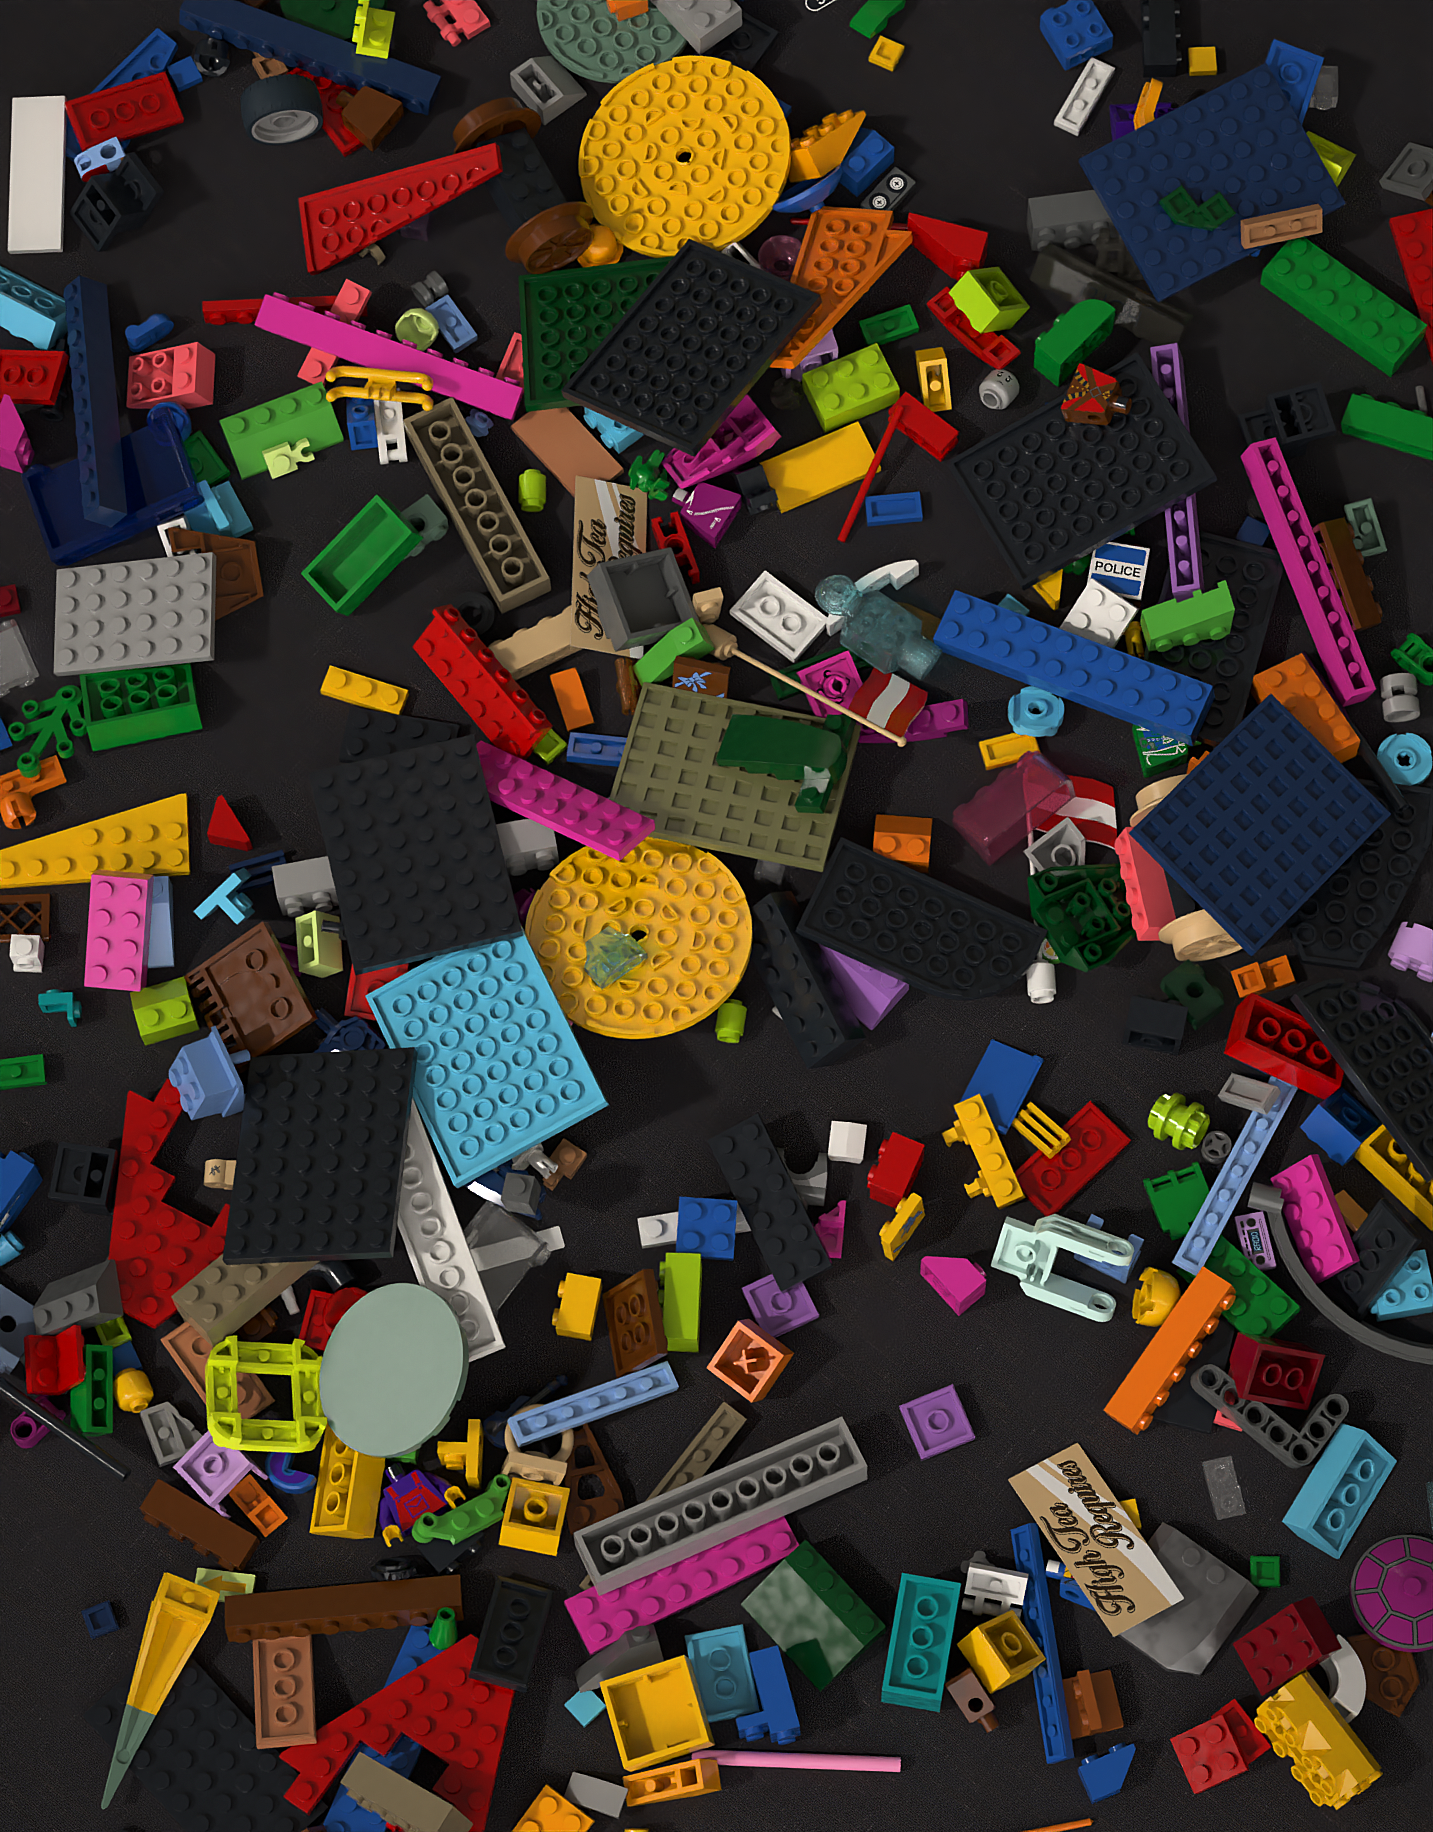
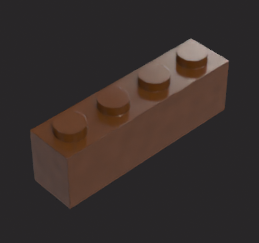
M157 1479L139 1508L145 1515L144 1521L156 1528L161 1524L169 1529L167 1533L169 1536L183 1543L184 1539L193 1543V1550L204 1557H208L209 1554L219 1559L217 1564L230 1572L235 1568L242 1573L260 1544L259 1539L255 1535L160 1479Z

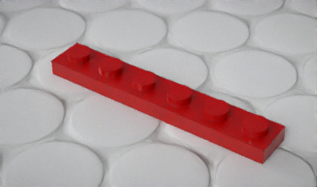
M337 296L289 298L288 302L297 306L299 302H304L314 306V312L324 315L325 311L330 312ZM264 299L202 301L205 323L213 325H223L226 322L252 323L256 321ZM367 304L360 317L368 316Z

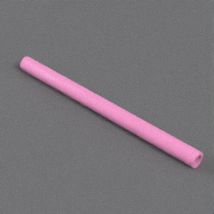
M706 1749L692 1752V1760L699 1758L717 1760L718 1765L884 1772H900L901 1757Z

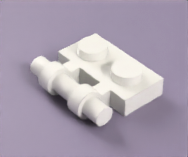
M970 1562L964 1594L973 1595L976 1598L975 1600L963 1598L962 1609L972 1611V1615L981 1616L982 1614L997 1617L1013 1610L1020 1619L1022 1609L1013 1608L1010 1605L1011 1603L1023 1605L1028 1574ZM988 1598L1002 1601V1604L998 1605L984 1602V1599Z

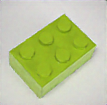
M877 343L802 374V388L824 433L895 404L900 396V388Z
M666 1253V1261H660L659 1278L660 1285L664 1286V1290H659L658 1299L663 1311L664 1333L668 1339L667 1351L699 1352L702 1287L701 1254Z

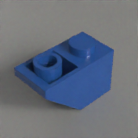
M1125 1742L1109 1748L1110 1754L1099 1758L1098 1754H1095L1081 1761L1082 1766L1078 1768L1077 1772L1092 1804L1120 1792L1136 1750L1134 1744L1126 1746Z

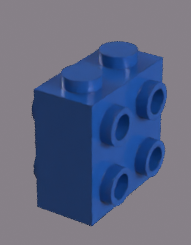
M1068 0L1066 4L1058 8L1052 7L1040 16L1039 29L1065 71L1089 60L1091 57L1112 49L1113 34L1092 0Z

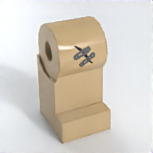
M207 1160L205 1162L204 1185L210 1188L232 1190L236 1160Z

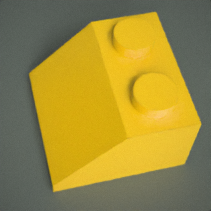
M513 1477L502 1522L499 1545L557 1556L570 1488Z

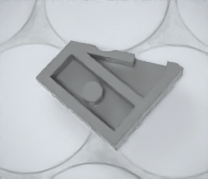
M169 1402L140 1411L141 1419L159 1467L179 1461L203 1436Z

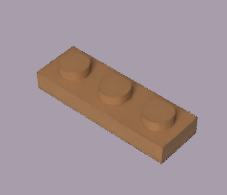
M1319 204L1241 220V244L1244 249L1322 233V208Z

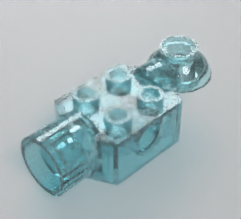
M845 575L828 576L818 583L815 589V598L818 605L827 613L845 617L840 632V644L884 674L902 668L919 681H922L929 674L942 654L943 649L921 635L922 621L878 590L863 594L858 590L856 584Z

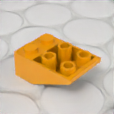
M850 109L839 115L837 113L829 114L822 119L823 123L821 125H815L806 129L803 132L804 136L802 138L792 139L791 165L788 174L790 182L820 178L839 166L866 116L864 110L853 112Z

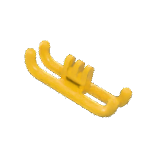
M337 366L330 369L325 376L329 382H333L339 377L368 379L365 387L339 386L332 388L326 394V400L329 402H334L340 397H353L422 404L424 411L432 410L434 405L433 399L426 394L396 391V381L422 384V388L425 391H430L433 388L434 382L429 375L424 373L356 366Z

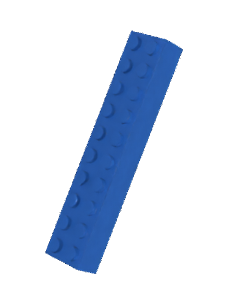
M955 590L933 637L938 651L1190 746H1194L1215 698L1212 685Z

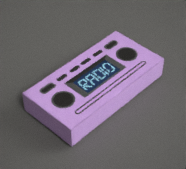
M1263 1211L1234 1217L1242 1254L1260 1271L1275 1269L1276 1263Z

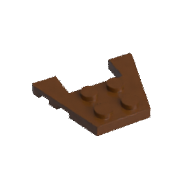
M174 527L168 528L172 553L200 548L201 553L213 552L216 555L215 621L264 596L255 541Z

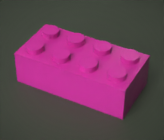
M101 869L91 874L84 986L138 992L146 987L153 874Z

